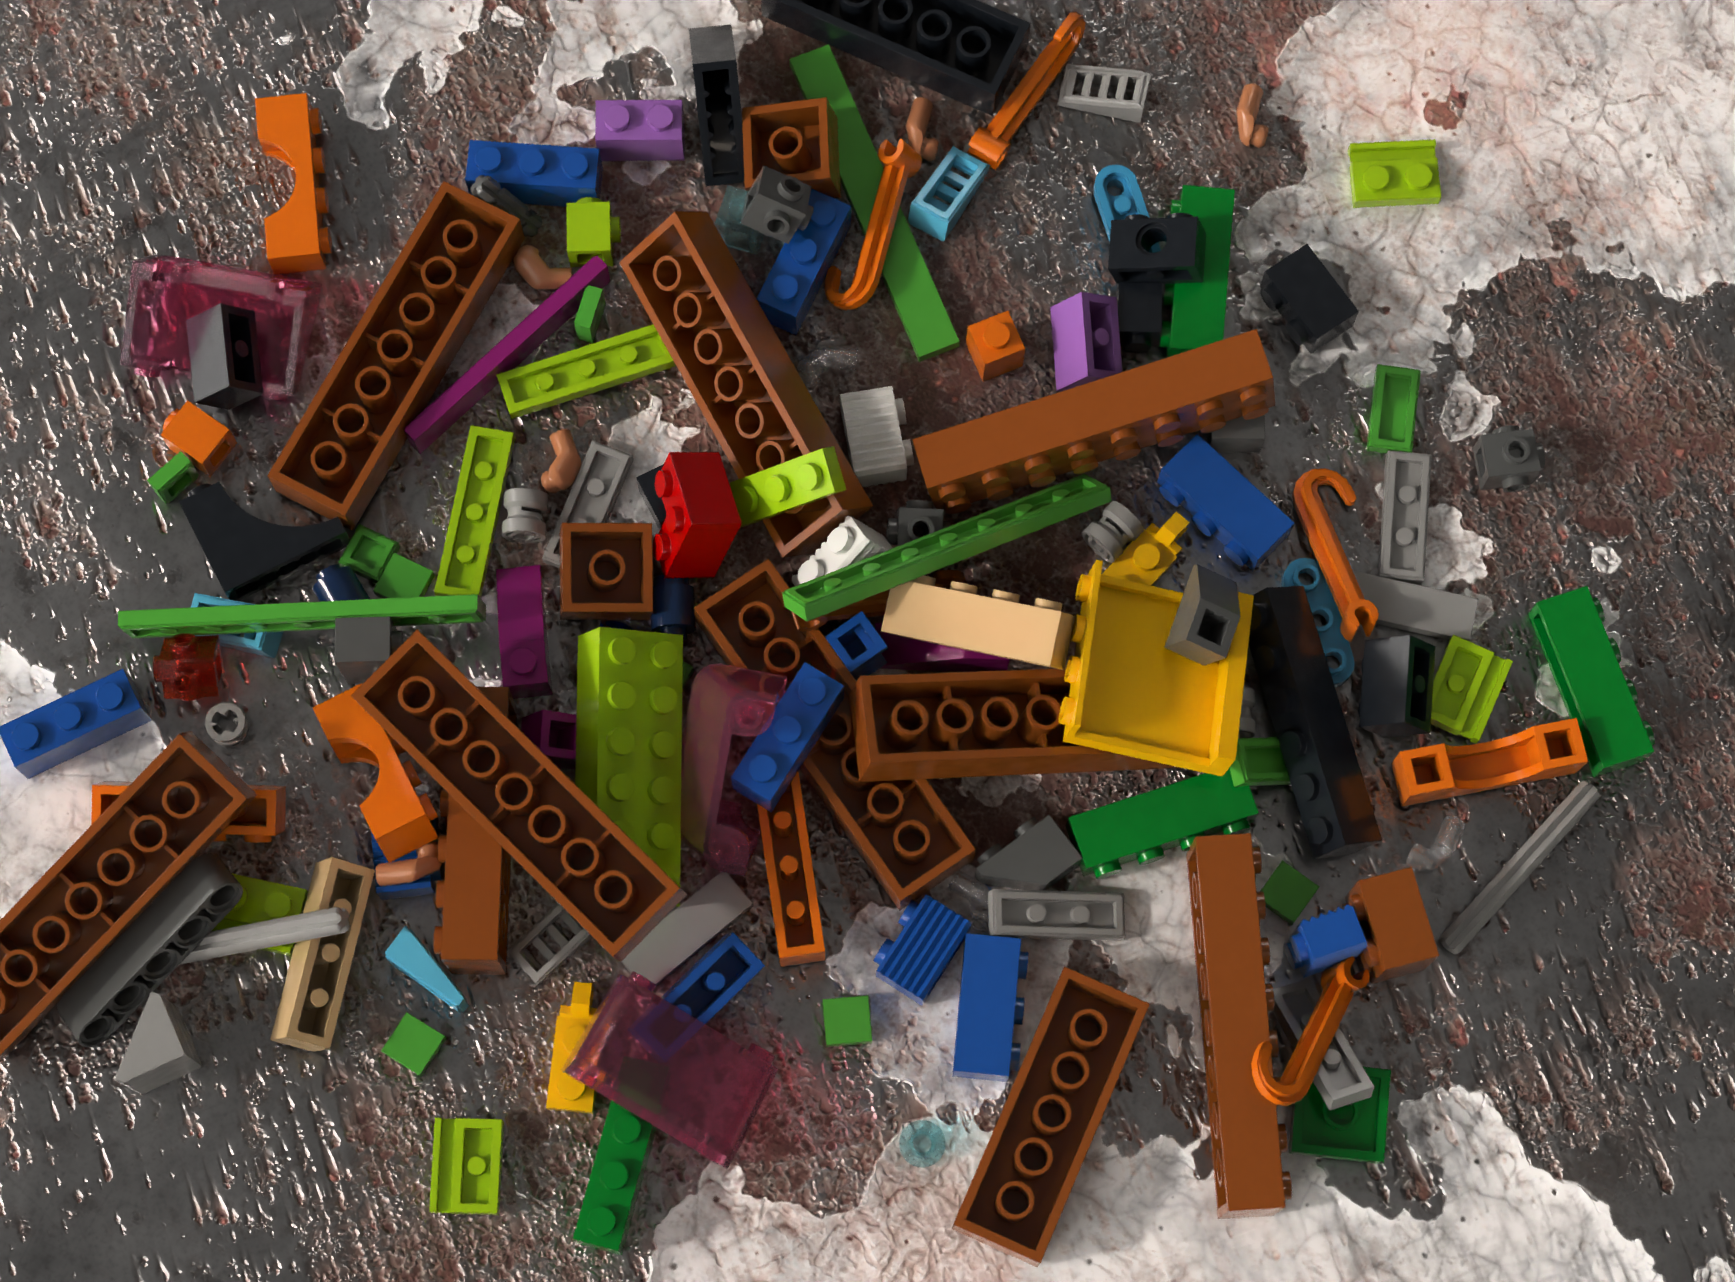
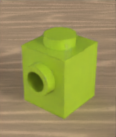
M585 197L577 200V202L566 203L567 254L570 267H583L594 256H598L608 266H614L613 243H621L620 216H612L610 201L602 202L598 198Z

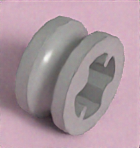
M219 703L208 711L205 717V728L217 744L234 746L245 739L249 731V722L246 715L237 705ZM232 715L238 717L233 719L237 725L233 732L230 730H225L222 734L216 732L221 730L217 724L218 719L221 717L229 719Z

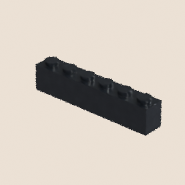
M1304 586L1267 587L1253 594L1249 647L1275 733L1280 743L1279 746L1314 859L1353 854L1382 841V837Z

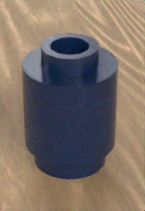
M334 564L323 569L316 576L317 582L312 588L319 602L370 599L350 566L340 567L339 564Z
M664 574L654 578L651 632L683 635L684 641L687 639V634L693 633L696 630L694 587L689 585V578H664Z

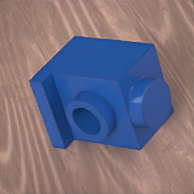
M860 611L825 636L856 681L859 676L871 675L888 663L881 654L888 649V646L863 611Z

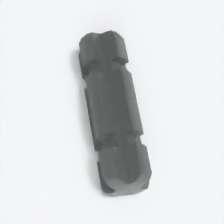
M479 175L471 186L472 195L520 218L524 235L535 236L543 224L542 218L532 209L528 211L527 205L506 188L501 189L500 184L491 176Z

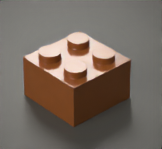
M827 97L742 108L744 183L747 193L763 166H766L787 176L797 178L801 182L812 186L811 190L814 189L832 198H841L838 118Z
M562 523L559 532L560 620H649L653 613L652 523Z
M1412 867L1359 880L1345 896L1346 903L1342 904V909L1346 904L1353 906L1367 941V947L1357 956L1356 961L1360 972L1365 969L1369 970L1371 984L1423 971L1439 957Z

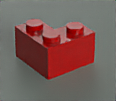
M669 452L662 469L657 472L655 477L656 494L658 497H662L666 510V519L659 533L654 536L653 555L657 561H660L664 578L715 577L742 524L720 453Z

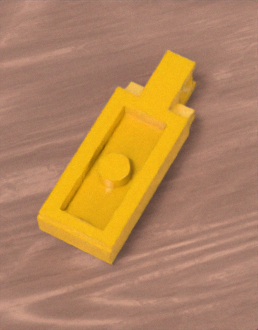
M1176 511L1161 528L1151 523L1136 540L1132 541L1125 548L1123 553L1102 575L1154 586L1176 562L1178 554L1183 549L1176 542L1187 531V526L1190 522Z
M574 982L571 1006H560L559 1016H557L546 1104L547 1110L593 1114L604 1021L602 1020V1009L592 1008L593 983Z

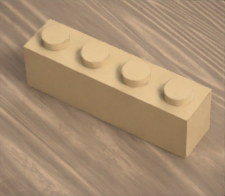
M925 575L893 587L889 591L881 628L882 632L1060 670L1065 668L1075 616L1061 612L1062 603L1036 598L1034 606L1019 603L1020 595L993 589L992 598L976 595L977 586L951 581L950 589L936 587V578Z
M334 857L315 863L303 913L333 907L344 908L349 913L350 927L347 932L295 942L270 1038L271 1041L312 1052L330 1049L375 869Z

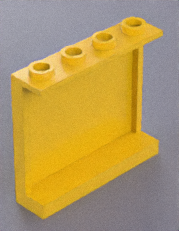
M1096 560L1087 575L1081 574L1076 589L1075 599L1082 602L1080 615H1075L1070 640L1076 642L1075 656L1070 655L1064 676V681L1071 683L1069 697H1064L1059 712V724L1065 725L1063 742L1223 777L1236 760L1254 595L1238 592L1241 617L1227 657L1203 666L1164 648L1183 596L1182 592L1102 575L1103 561Z

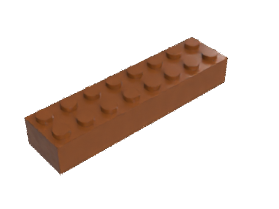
M443 181L267 475L277 493L330 520L339 517L344 527L352 531L354 530L407 440L404 431L405 427L424 411L524 241L525 237L520 218Z
M675 211L619 263L739 479L826 447H835L847 490L762 520L783 558L813 554L816 552V549L821 548L823 542H827V537L835 528L839 527V523L845 521V516L858 519L872 508L873 505L708 212Z
M1255 329L912 439L927 490L935 508L944 509L947 514H956L969 509L971 503L988 498L990 501H996L1009 497L1014 493L1013 489L1029 484L1031 487L1048 485L1056 480L1057 475L1070 471H1073L1075 474L1086 473L1095 469L1099 465L1098 462L1115 457L1116 460H1126L1135 457L1141 452L1142 448L1158 444L1160 447L1176 444L1184 438L1183 435L1198 430L1201 433L1217 431L1226 425V421L1242 416L1246 420L1261 417L1269 411L1270 407L1275 406L1274 379L1258 331Z
M768 558L695 606L696 622L766 721L804 662L844 685V700L801 765L800 770L900 911L908 906L912 900L915 901L972 862L976 849L926 779L859 782L849 698L856 680L819 629L806 632L797 630L792 612L784 607L782 592L789 589V586Z
M418 629L351 695L617 960L622 962L687 895Z
M1066 668L1064 670L1033 669L859 676L849 695L859 782L1180 767L1063 742L1065 725L1059 724V712L1064 697H1069L1071 683L1064 681Z
M192 731L179 733L0 920V1061L49 1013L63 995L189 863L199 857L258 795Z
M1251 833L1196 836L1186 854L1217 1215L1218 1219L1274 1216L1285 1208L1286 1200H1291L1292 1184L1290 1172L1282 1171L1281 1152H1287L1285 1124H1278L1277 1105L1263 1097L1257 1089L1251 1066L1257 1046L1264 1041H1269L1273 1048L1268 1062V1069L1275 1081L1279 1082L1281 1079L1280 1076L1273 1077L1272 1062L1273 1058H1278L1279 1044L1277 1031L1269 1030L1268 1012L1274 1011V991L1272 983L1265 984L1264 965L1270 964V947L1268 938L1260 936V919H1265L1266 917L1265 896L1263 891L1256 892L1255 882L1256 874H1261L1262 869L1260 847L1252 846Z

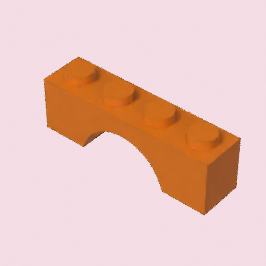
M307 93L255 98L258 140L264 154L285 162L296 173L295 187L287 203L277 212L264 218L267 260L274 275L326 269L325 254L332 253V241L329 227L323 228L322 214L329 213V203L326 188H320L319 174L326 172L324 152L322 147L316 148L315 134H322L319 108H312Z
M360 683L312 708L341 764L363 762L379 768L378 781L373 791L359 806L376 842L388 863L439 838L431 823L432 820L438 818V814L427 793L418 796L415 787L421 785L422 782L411 761L408 760L402 763L398 756L406 752V750L351 697L362 685Z
M1573 718L1532 726L1511 736L1478 744L1450 746L1442 743L1400 751L1391 763L1401 807L1575 774L1588 762L1578 720Z

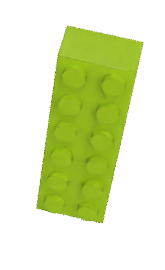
M598 627L578 635L575 784L680 887L683 635ZM680 902L674 908L680 907Z

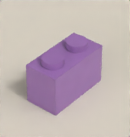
M596 100L595 142L597 149L600 150L601 161L684 160L685 120L682 100Z
M1080 292L1050 307L1056 391L1068 390L1122 372L1117 297Z

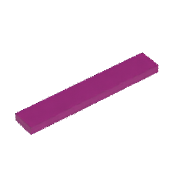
M598 256L591 258L405 427L404 431L409 444L419 454L426 450L499 383L496 374L515 369L578 311L585 288L588 285L603 289L610 282L608 265Z

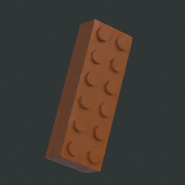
M478 687L517 726V707L509 687ZM441 790L440 815L445 817L447 835H439L438 861L443 862L445 880H437L436 907L441 908L443 924L442 926H435L434 953L439 954L440 961L445 964L451 974L507 975L511 855L446 790Z
M1064 966L954 1221L952 1230L1035 1267L1040 1265L1150 1003Z

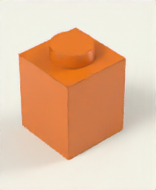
M1008 310L967 327L966 346L982 382L1023 366L1025 346Z
M188 400L181 409H175L168 415L163 424V432L160 434L170 450L176 454L181 451L196 468L209 477L214 474L237 444L229 428Z

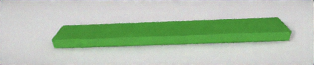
M828 44L789 59L790 67L804 99L827 97L838 118L840 182L865 237L884 168ZM899 207L881 276L917 359L921 362L959 347L960 341L902 209Z
M1082 474L789 588L782 592L784 607L806 622L1111 502L1110 487L1086 474Z
M478 594L127 610L118 611V627L131 638L326 630L335 629V618L391 617L395 626L478 623L486 620V605Z

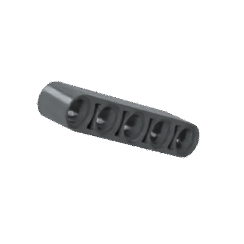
M203 854L189 863L60 999L57 1005L58 1014L80 1045L83 1047H93L106 1041L149 997L151 991L153 992L173 972L203 938L240 901L243 888L217 854Z

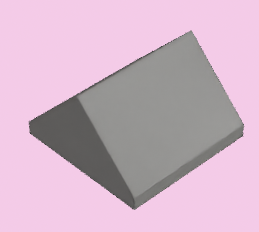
M152 991L114 1079L142 1095L203 1067L179 1008L162 995Z

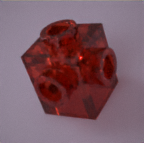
M182 633L164 638L160 655H154L153 658L155 682H162L164 699L194 701L202 697H219L225 674L219 635L195 636L190 633Z

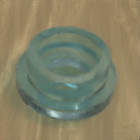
M919 1120L912 1122L904 1128L900 1135V1153L909 1164L915 1167L924 1168L932 1166L941 1159L944 1153V1134L936 1124L930 1121ZM919 1136L927 1137L931 1142V1148L925 1153L917 1152L913 1147L915 1138Z

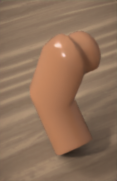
M1256 84L1244 86L1236 114L1239 140L1247 147L1250 144L1257 148H1262L1265 145L1269 129L1266 125L1255 124L1264 94L1263 89Z
M918 97L913 100L905 125L908 143L921 155L922 159L933 161L937 156L939 142L936 138L926 137L933 104L927 98Z
M532 245L520 247L514 257L516 271L534 289H558L573 276L572 267L549 268L538 255V249Z
M569 429L556 431L549 437L557 457L549 467V470L542 474L541 483L544 489L550 493L567 490L575 481L582 465L580 455Z
M430 842L416 849L417 858L377 864L375 875L380 886L410 883L438 871L443 862L438 861V843Z

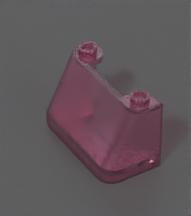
M150 255L132 260L120 365L134 367L133 373L136 375L154 378L160 377V371L170 369L191 372L186 320L223 303L255 311L263 394L261 396L271 400L286 401L288 400V395L292 396L298 392L320 302L322 284L305 279L169 255Z
M710 664L695 676L692 684L682 742L681 841L714 869L745 876L757 852L760 830L750 828L745 823L741 814V803L721 800L732 734L757 736L764 733L770 727L775 713L776 702H779L785 693L788 676L724 664Z
M634 971L629 978L618 974L560 1071L587 1087L594 1089L595 1092L640 1117L687 1147L696 1150L700 1155L718 1166L728 1169L778 1072V1069L772 1065L775 1056L754 1043H751L749 1048L745 1049L653 993L657 985Z

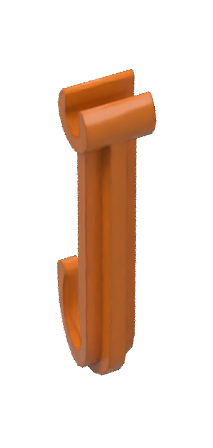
M1076 11L1069 13L1054 34L1051 42L1041 52L988 127L984 128L981 126L974 133L968 143L971 147L967 153L990 165L994 170L999 168L1010 150L1011 144L1009 142L1079 46L1086 23L1081 14Z
M885 139L878 149V158L885 165L851 287L847 291L840 293L841 270L836 266H831L828 269L824 291L827 299L838 309L847 311L864 305L875 293L879 284L906 181L914 176L922 165L921 155L903 139H899L897 148Z
M1325 468L1312 469L1302 474L1294 485L1292 500L1295 511L1341 614L1340 632L1347 641L1352 642L1361 624L1366 637H1370L1378 621V609L1372 602L1365 600L1320 498L1318 487L1324 484L1334 487L1347 506L1354 505L1356 495L1347 479L1338 472Z
M1349 957L1322 972L1321 985L1323 991L1279 1082L1272 1078L1268 1069V1062L1273 1048L1272 1044L1269 1041H1264L1257 1046L1251 1063L1253 1079L1261 1095L1274 1104L1288 1106L1302 1100L1306 1095L1354 992L1366 987L1369 983L1370 975L1368 969L1353 976L1351 975L1350 968L1355 961L1354 957Z

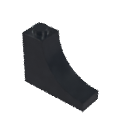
M731 24L690 28L689 36L705 185L715 186L744 183L743 125Z
M220 482L213 485L209 483L199 485L188 492L187 498L179 501L215 575L230 600L240 601L346 548L350 542V538L339 517L308 526H282L269 523L254 517L240 508L224 491Z

